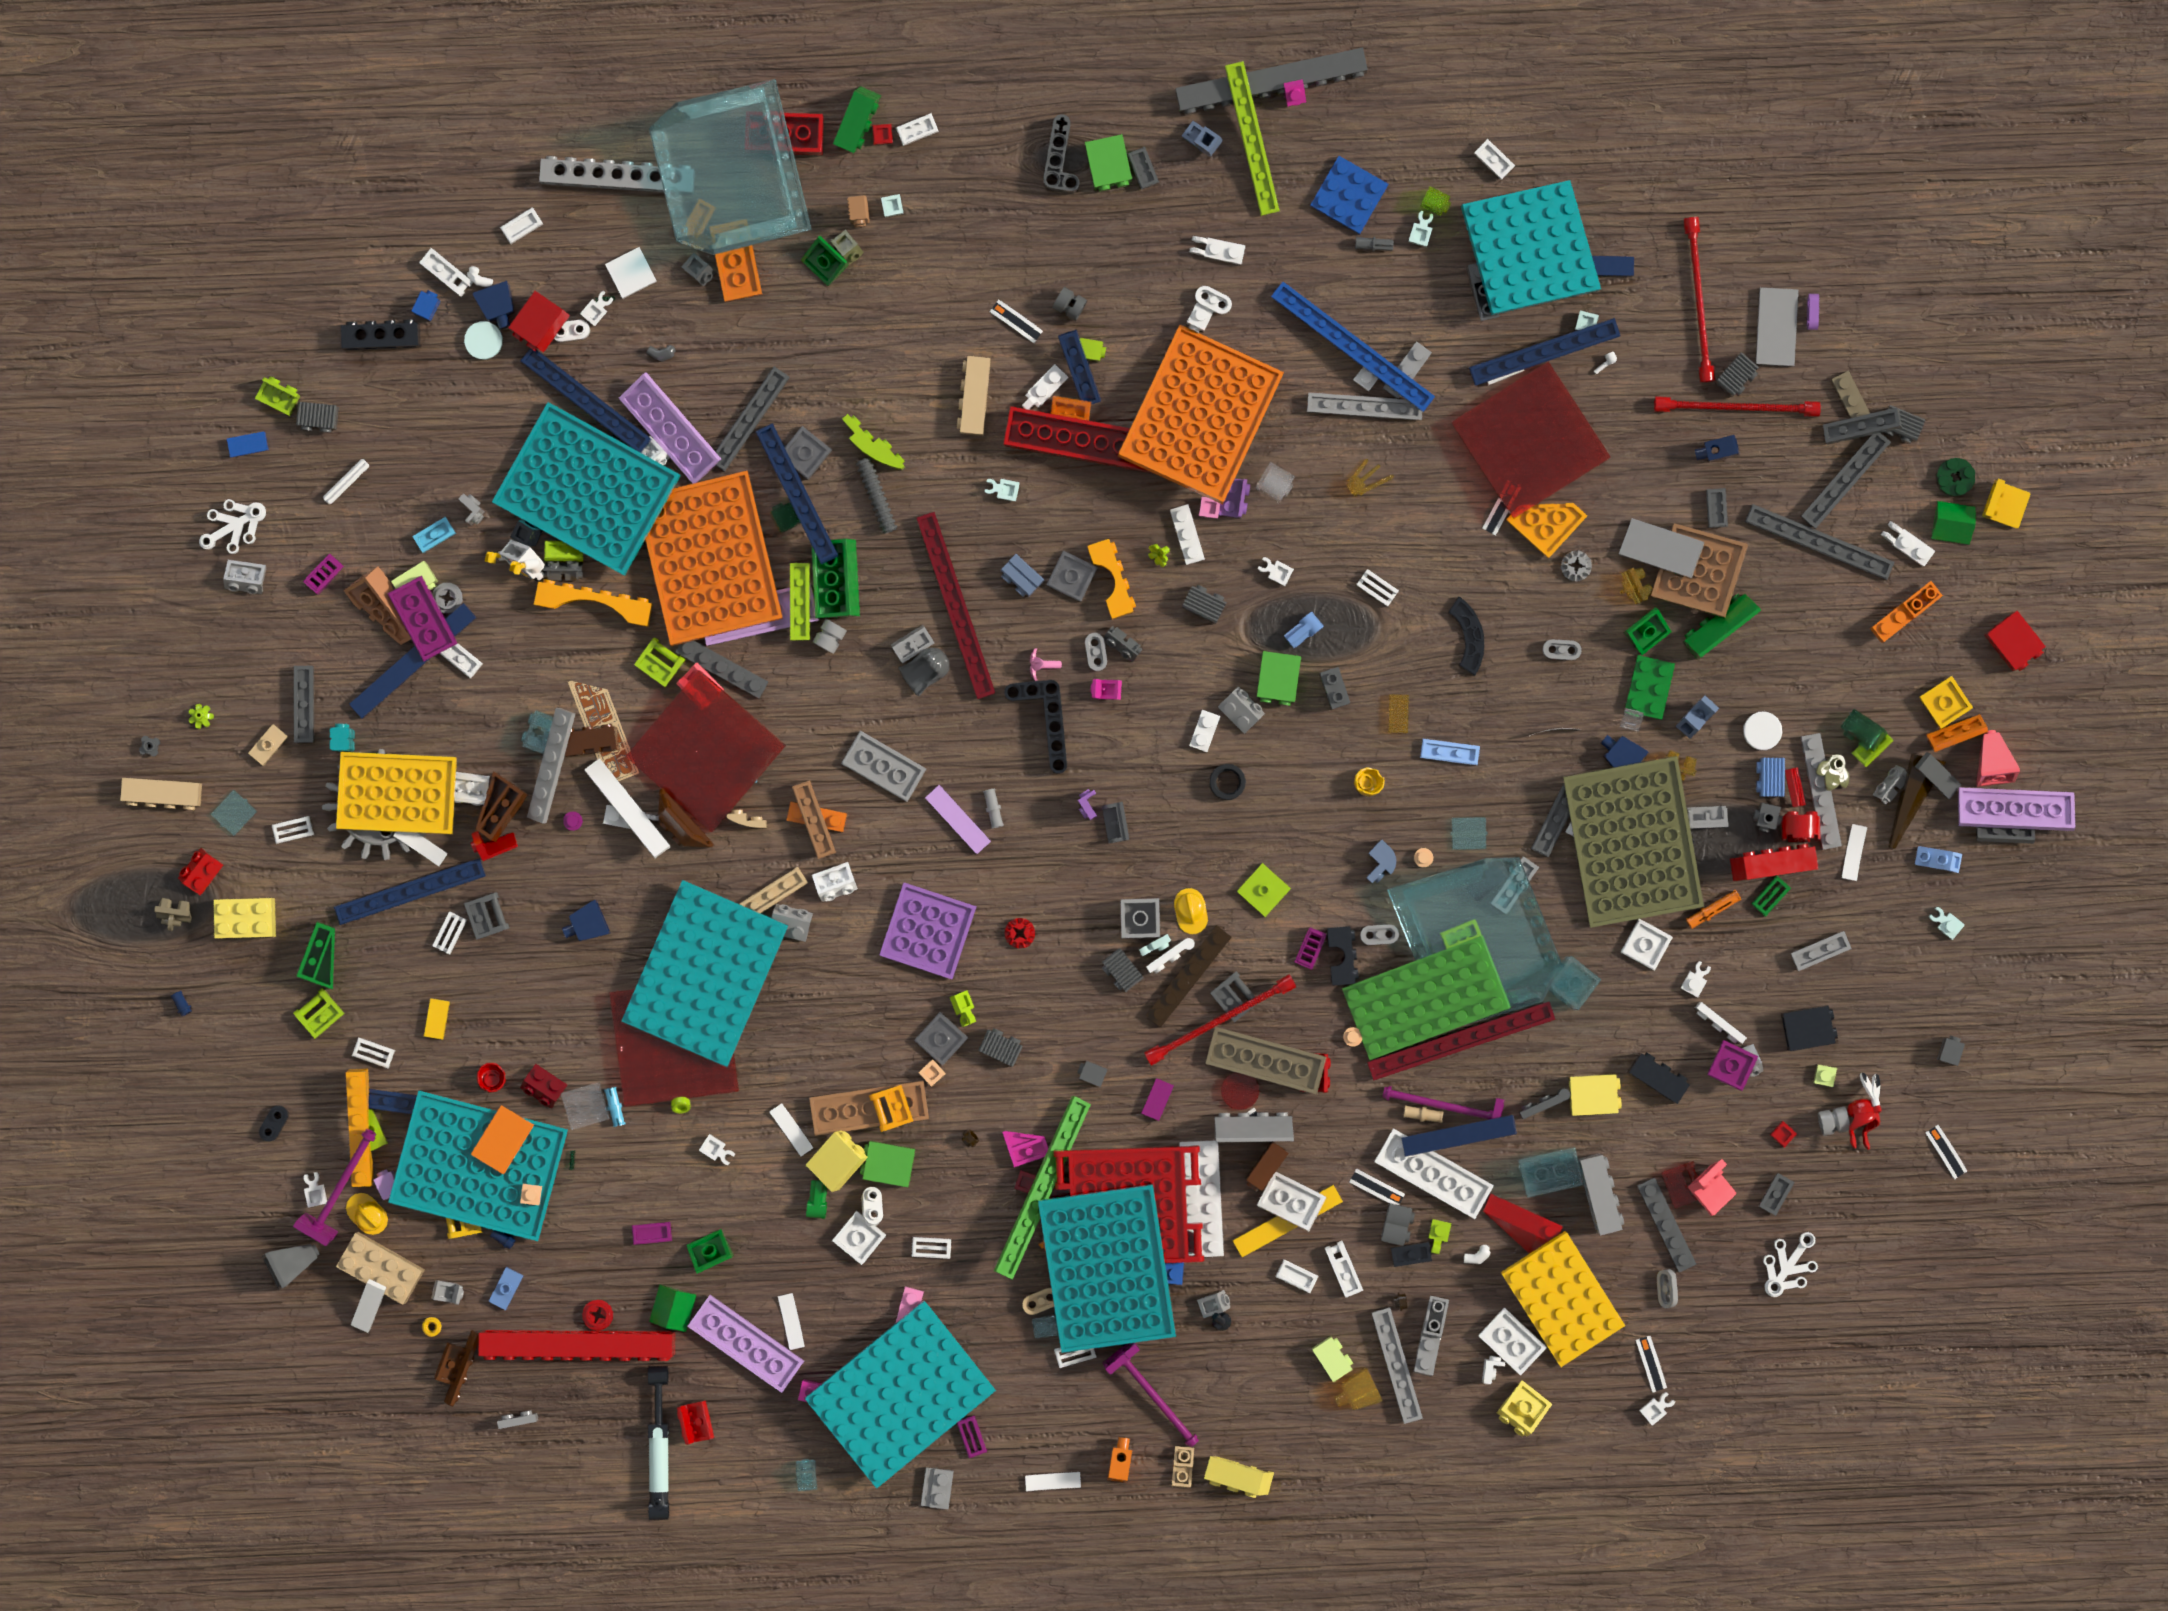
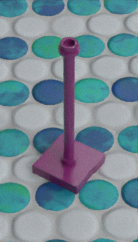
M1392 1086L1385 1087L1383 1092V1098H1386V1100L1395 1098L1488 1120L1500 1118L1505 1099L1496 1098L1494 1111L1490 1110V1112L1394 1091Z
M370 1129L362 1132L363 1139L319 1217L316 1219L305 1212L293 1225L294 1228L324 1246H327L338 1234L337 1230L326 1225L324 1222L369 1142H374L376 1139V1133Z
M1137 1343L1124 1344L1103 1362L1106 1371L1111 1375L1120 1366H1124L1186 1439L1185 1444L1190 1448L1199 1441L1196 1434L1192 1435L1130 1362L1131 1357L1140 1351Z

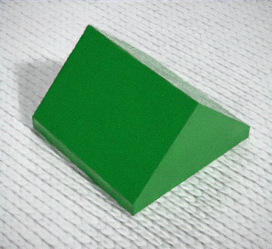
M821 236L817 237L801 259L827 286L849 266L848 262Z
M1937 501L1931 539L1970 545L1976 526V507Z
M1655 607L1623 633L1637 651L1643 655L1672 631L1660 611Z
M722 1229L686 1245L697 1274L734 1256Z
M659 1284L649 1322L664 1328L686 1332L697 1294Z

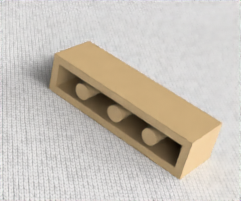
M967 356V361L963 360L962 372H966L965 380H961V391H964L963 399L960 398L959 410H962V417H958L957 429H960V434L983 436L990 358Z
M122 778L120 801H126V805L137 806L138 802H143L146 807H157V804H164V808L176 809V805H183V809L195 810V806L201 805L202 784Z

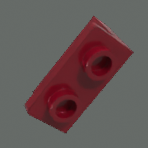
M535 1064L523 1080L520 1088L526 1095L533 1096L539 1100L541 1105L552 1109L566 1089L567 1084Z

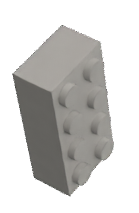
M1598 1153L1577 1159L1596 1233L1601 1236L1623 1230L1621 1225H1624L1622 1213L1617 1211V1206H1620L1617 1195L1612 1192V1188L1615 1187L1612 1176L1607 1173V1169L1610 1168L1607 1157H1603L1602 1154Z

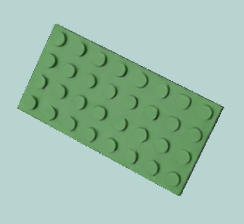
M1483 935L1342 988L1355 1024L1362 1036V1042L1369 1060L1511 1008Z

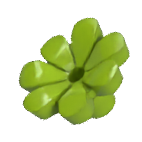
M1157 544L1149 546L1151 551L1148 554L1149 558H1155V564L1164 567L1168 561L1166 554L1170 552L1167 546L1160 548Z
M197 704L195 710H189V714L192 715L189 718L190 724L195 723V728L201 729L202 724L205 727L210 726L208 719L212 720L214 715L208 713L210 711L209 706L206 705L202 708L201 704Z

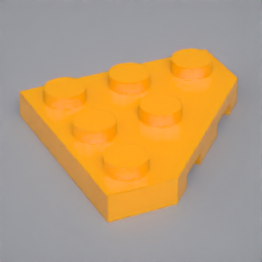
M1574 503L1519 505L1506 521L1549 559L1584 521L1587 515Z

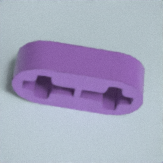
M1808 294L1807 330H1818L1819 294Z

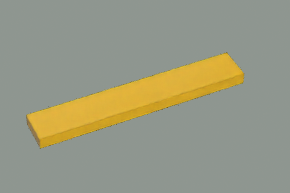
M1334 1185L1319 1192L1326 1196V1199L1318 1215L1343 1202ZM1276 1216L1234 1239L1233 1242L1241 1257H1244L1298 1226Z

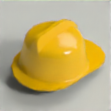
M1195 889L1181 890L1174 900L1177 922L1180 928L1188 934L1202 932L1208 922L1204 898Z
M358 1193L350 1197L346 1206L349 1218L366 1234L374 1235L382 1232L388 1222L385 1210L368 1194Z

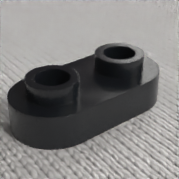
M274 1106L266 1116L259 1129V1135L264 1141H274L282 1131L289 1118V1112L284 1106ZM276 1112L281 1113L280 1119L275 1117ZM267 1128L272 1130L270 1136L265 1133Z

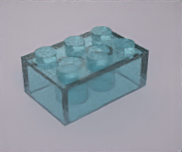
M1574 1146L1517 1159L1525 1197L1527 1198L1584 1185Z

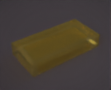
M1389 694L1388 733H1408L1409 695Z

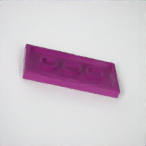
M419 576L387 593L423 661L458 644L423 576Z

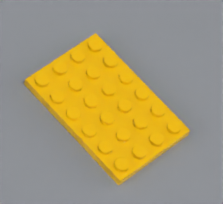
M341 752L336 829L453 835L457 758Z
M1566 1231L1501 1272L1560 1367L1625 1327L1622 1319Z

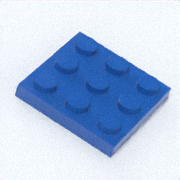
M1338 156L1310 206L1360 235L1389 184Z

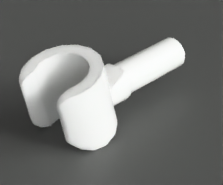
M1614 352L1605 355L1606 362L1594 370L1596 374L1617 361Z

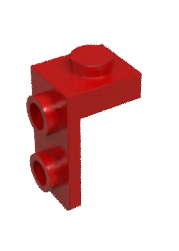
M479 831L471 834L473 842H470L474 853H479L482 861L518 847L513 832L498 838L496 842L490 841L488 843H484Z

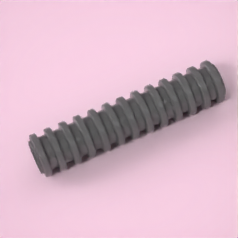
M865 458L858 461L856 466L859 467L858 472H861L860 477L863 478L862 482L865 483L864 488L868 490L866 493L869 494L870 497L868 498L872 501L871 506H874L873 511H876L875 517H878L877 522H880L881 532L886 534L896 530L898 527L894 524L895 520L892 519L893 514H890L891 508H888L889 503H886L887 498L884 497L885 493L881 490L883 487L879 485L881 483L880 480H877L878 475L875 474L876 469H873L874 464H871L872 459Z

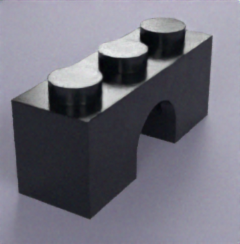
M1350 926L1327 928L1328 947H1339L1344 952L1343 962L1337 966H1330L1332 986L1356 984L1355 980L1359 979L1358 968H1354L1353 961L1357 960L1356 949H1352V941H1355L1354 930H1351Z

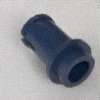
M182 991L171 995L178 1009L177 1013L181 1017L192 1012L190 1009L192 1006L188 1005Z
M496 1230L490 1235L491 1238L502 1244L504 1249H511L516 1241L513 1235L509 1236L504 1232Z

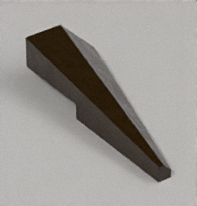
M1915 754L1910 756L1904 788L1900 792L1889 848L1896 849L1933 786L1915 768L1923 756ZM1937 760L1943 767L1945 766V761Z

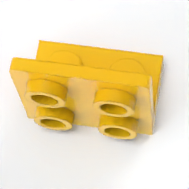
M1998 478L1994 480L1982 517L2017 529L2020 526L2031 494L2030 492L2007 485L2004 480Z

